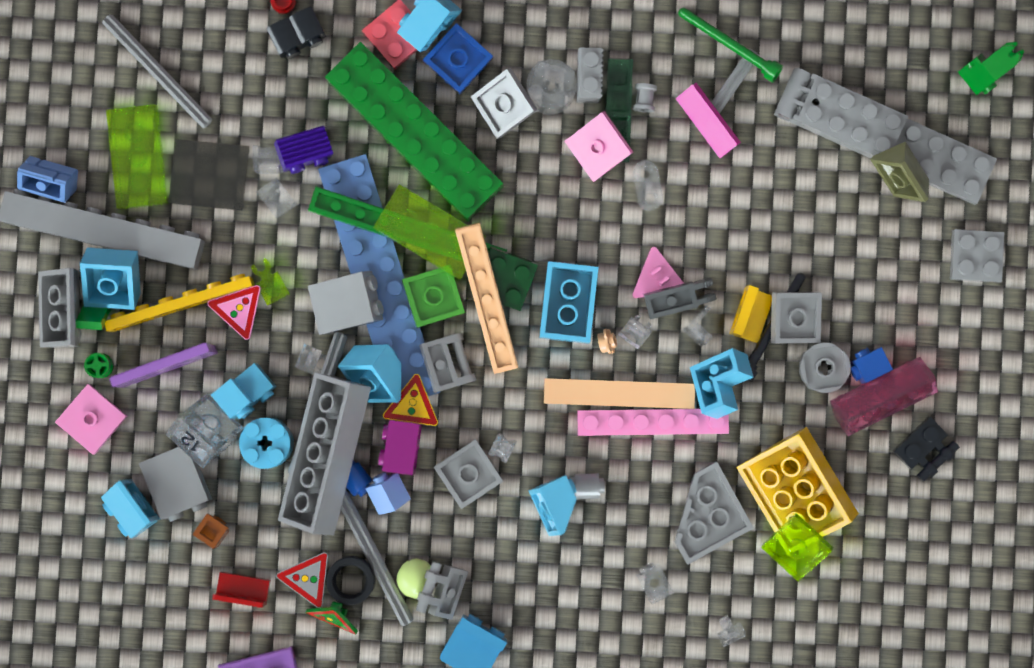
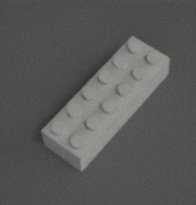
M314 373L278 521L311 534L334 536L371 390L370 386L337 376Z

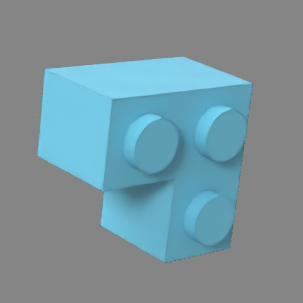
M416 0L414 2L416 7L412 13H407L399 22L401 27L397 33L419 52L426 51L441 31L449 29L462 12V9L451 0Z
M731 348L690 367L702 414L718 419L738 410L732 387L753 378L747 354Z
M253 363L238 377L229 379L211 396L230 419H245L255 411L253 408L255 404L259 401L264 403L274 395L272 390L277 386L257 363Z

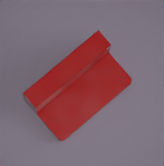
M221 571L217 591L213 594L212 599L263 608L267 605L271 580Z

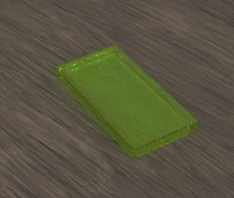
M157 105L106 110L116 209L168 204Z
M399 184L373 229L459 280L466 271L455 228L466 226L467 224Z

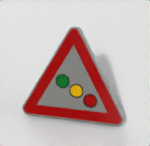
M323 552L278 572L276 578L315 607L321 608L324 599L328 553Z

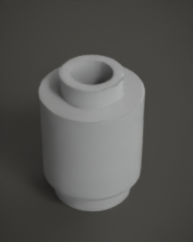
M599 473L574 474V477H568L576 487L577 492L574 494L577 499H599L600 493H605L604 478H599Z

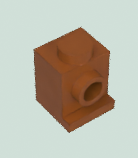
M207 513L192 535L212 549L219 547L230 530L224 520L216 515L212 516Z

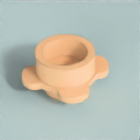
M603 329V333L598 334V344L602 353H615L617 339L610 329Z

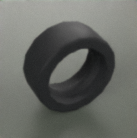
M345 556L337 560L329 569L326 577L327 589L331 597L337 602L345 605H356L366 600L372 593L375 585V574L370 564L364 558ZM345 566H357L365 574V586L356 595L342 593L336 584L337 574Z

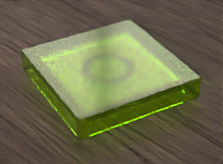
M797 513L761 546L767 554L798 582L826 558L834 548Z

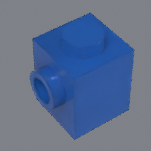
M882 347L872 351L865 348L855 353L856 359L850 361L852 365L851 374L861 384L868 383L893 370Z

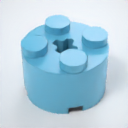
M275 418L253 420L245 426L239 439V448L244 460L260 469L281 465L291 455L294 447V439L290 429L283 422ZM266 436L269 441H272V446H268L267 450H265L264 445H261V441L265 440Z

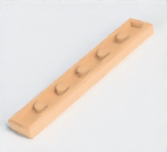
M478 222L455 228L493 372L496 374L518 368V362L481 224Z
M545 378L544 404L695 409L694 384Z

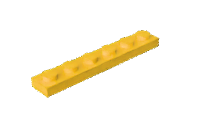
M239 274L231 277V282L221 284V281L206 285L207 289L197 292V289H191L183 292V297L173 299V296L158 300V305L149 307V304L135 307V312L125 315L123 311L110 315L111 319L107 320L104 325L108 332L119 331L255 286L254 280L250 276L246 277L245 274Z

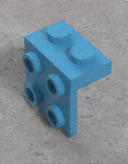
M463 614L440 654V659L453 668H492L500 651H503L507 644V639L504 637L505 633L495 627L489 629L483 626V621L472 614H469V616Z

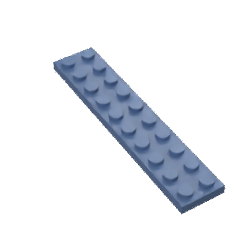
M366 154L318 169L324 189L383 208ZM334 220L350 274L372 271L377 280L378 288L376 291L384 309L382 314L383 320L366 325L372 344H388L393 348L395 355L400 360L401 391L414 374H419L428 396L441 393L433 392L419 347L425 341L421 328H416L401 281L405 277L393 239Z

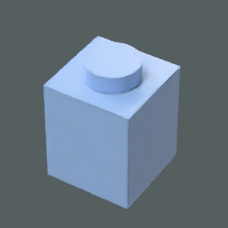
M386 472L375 476L372 479L373 483L365 488L379 515L394 512L411 500L398 473L387 475Z

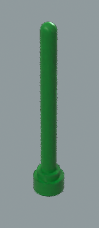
M681 8L678 11L681 18L761 69V73L764 74V78L773 83L781 73L783 65L777 61L764 60L688 9Z

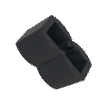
M311 6L266 28L280 57H287V59L298 56L301 53L300 50L304 47L315 48L323 43L322 39L326 37Z

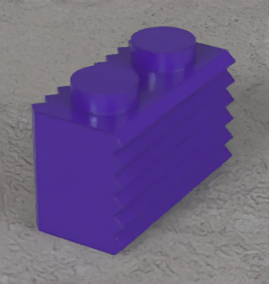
M324 125L276 139L274 143L283 172L290 171L291 174L304 171L307 165L314 164L315 167L329 163L328 159L333 155Z

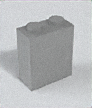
M362 271L308 286L319 335L331 334L383 320L382 314L384 309L382 302L378 299L376 291L378 283L372 271Z
M184 444L139 463L161 520L169 518V521L172 522L184 517L183 511L192 508L193 512L208 507L206 502L213 500L194 451L190 450L192 448L191 444L189 446Z

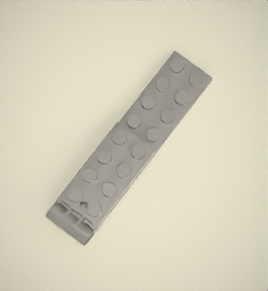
M794 68L774 112V115L780 119L793 123L868 158H872L874 155L906 141L929 178V185L973 205L978 204L997 160L995 157L914 122L903 113L800 68Z

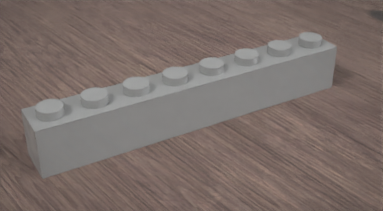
M14 189L13 193L7 191L4 193L0 208V222L108 249L138 251V256L194 270L199 268L205 241L199 239L200 234L185 231L184 235L174 233L175 228L160 225L158 229L150 227L151 222L136 219L135 223L126 221L127 216L111 213V217L101 215L102 210L87 207V210L84 211L77 209L78 204L67 201L60 205L53 203V199L39 195L38 199L29 197V192Z

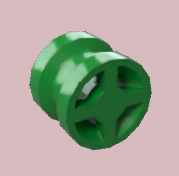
M93 353L86 358L84 368L86 373L93 378H106L112 373L114 363L111 357L106 354Z

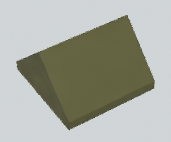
M906 141L878 153L870 159L894 197L926 202L929 199V178Z

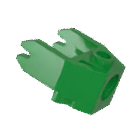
M1017 41L1006 43L987 59L981 53L958 71L976 96L980 92L986 95L997 86L995 81L1021 61L1024 50L1022 49L1016 53L1013 52V49L1018 44Z

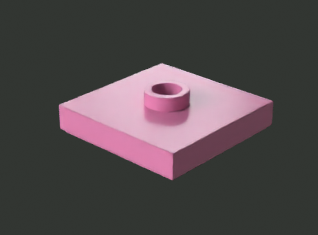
M605 111L601 112L565 141L593 182L633 153V150Z
M87 384L55 423L91 454L95 455L128 416L91 384Z

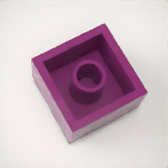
M389 420V424H384L382 440H386L385 450H380L378 465L383 466L382 471L406 475L415 474L422 424Z

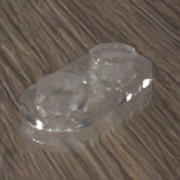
M641 161L633 170L637 201L642 209L653 211L663 201L659 172L653 162ZM647 170L650 174L649 178H642L641 171ZM648 194L653 195L654 202L648 203L645 200V196Z

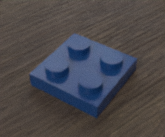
M456 23L425 56L423 62L456 92L461 94L490 63L493 55Z

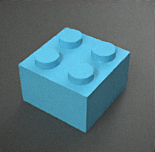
M87 248L80 262L84 307L135 310L141 295L138 251Z

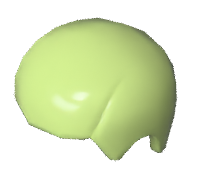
M418 558L406 561L396 576L398 589L406 597L417 599L419 592H422L426 582V578H424L426 571L430 570L431 565L427 561Z

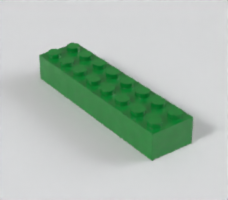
M361 42L325 76L327 82L467 222L503 188V182Z

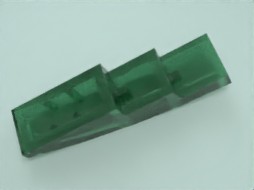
M608 58L606 114L630 146L633 59ZM630 155L622 162H629Z

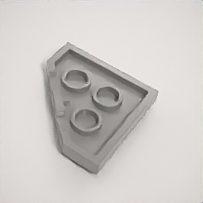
M717 461L694 473L674 541L687 565L754 528Z

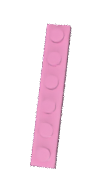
M701 409L577 411L578 436L729 434V414L715 419L702 414Z

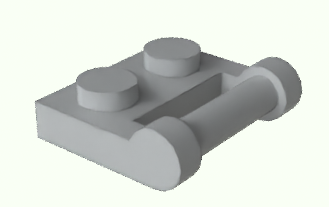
M462 332L419 345L434 393L476 381L475 373L472 374L463 347L462 340L464 338ZM448 344L453 345L462 377L457 378Z

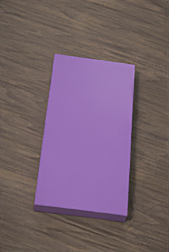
M202 343L111 376L109 379L112 387L124 388L218 354L215 345Z

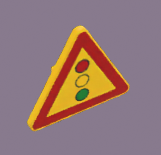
M414 374L402 389L401 400L398 403H391L383 413L384 419L431 426L438 424L419 374Z

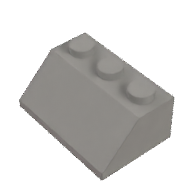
M74 268L38 272L40 347H81V330L76 327V319L81 311L79 271Z

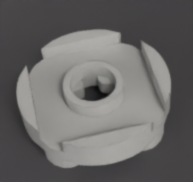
M819 343L811 346L802 354L799 362V373L802 381L809 389L819 393L837 391L846 382L851 372L849 357L843 350L832 343ZM821 361L831 365L827 375H823V372L818 370V366H821Z

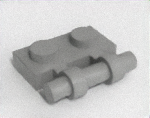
M432 561L430 570L426 571L424 577L426 582L423 590L419 592L417 597L419 602L416 611L426 613L428 604H430L429 614L452 620L468 571L444 564L442 573L439 574L442 564ZM436 582H437L438 585H437L435 594H434V596H432V593H433L435 584H436Z

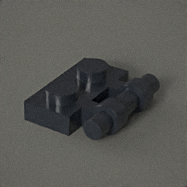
M927 417L893 452L909 469H913L919 464L923 469L917 474V477L924 482L930 476L933 477L938 472L937 469L946 460L949 462L960 447L955 441L944 446L941 441L948 434L932 417ZM935 448L939 454L929 462L925 457Z

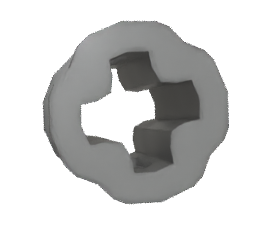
M647 83L635 84L637 95L633 110L648 113L655 112L653 99L657 86Z

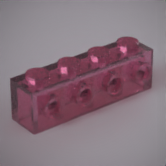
M918 357L868 383H864L845 394L839 395L831 400L830 404L835 419L846 435L850 436L937 393L938 389L934 374L921 357Z

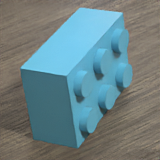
M548 261L539 338L590 343L599 267Z

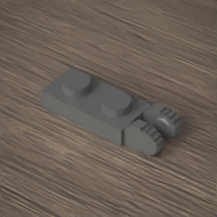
M706 278L695 282L691 281L643 294L649 318L655 319L697 308L701 304L716 300L715 293H707L696 297L695 290L713 285L712 279Z

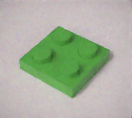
M450 265L401 280L416 328L465 313Z

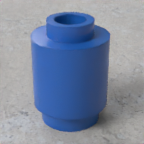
M353 460L346 488L353 496L359 495L363 497L367 494L365 488L373 480L361 464Z

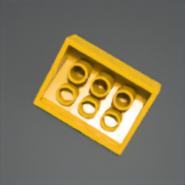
M807 427L784 438L736 467L787 554L852 523L859 514Z

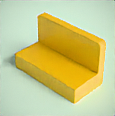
M748 285L743 291L729 334L757 343L772 304V295L758 291L759 288Z

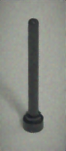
M798 273L795 276L787 292H798L805 281L803 273ZM771 320L749 357L753 378L748 379V381L753 382L758 374L756 371L758 367L756 365L771 340Z

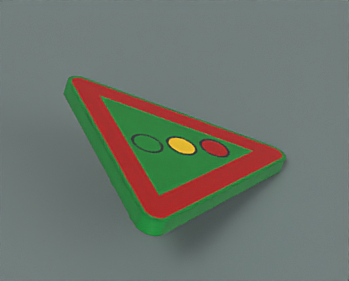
M333 601L330 607L311 608L305 612L354 635L358 632L345 617L348 610L341 608L342 603Z

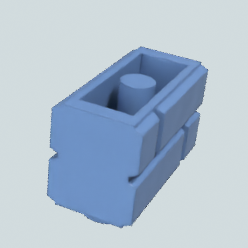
M29 156L25 163L18 168V190L64 203L77 190L78 170L75 168L41 160L33 156Z

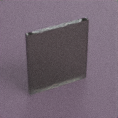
M175 139L168 203L243 211L250 147Z

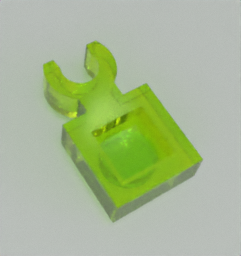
M265 258L263 262L266 267L263 271H258L254 264L251 266V269L255 275L262 279L255 284L261 287L260 293L267 306H270L290 295V292L278 271L271 274V263Z

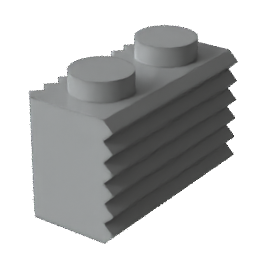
M581 47L578 49L577 103H600L602 100V69L604 61V50L602 48Z

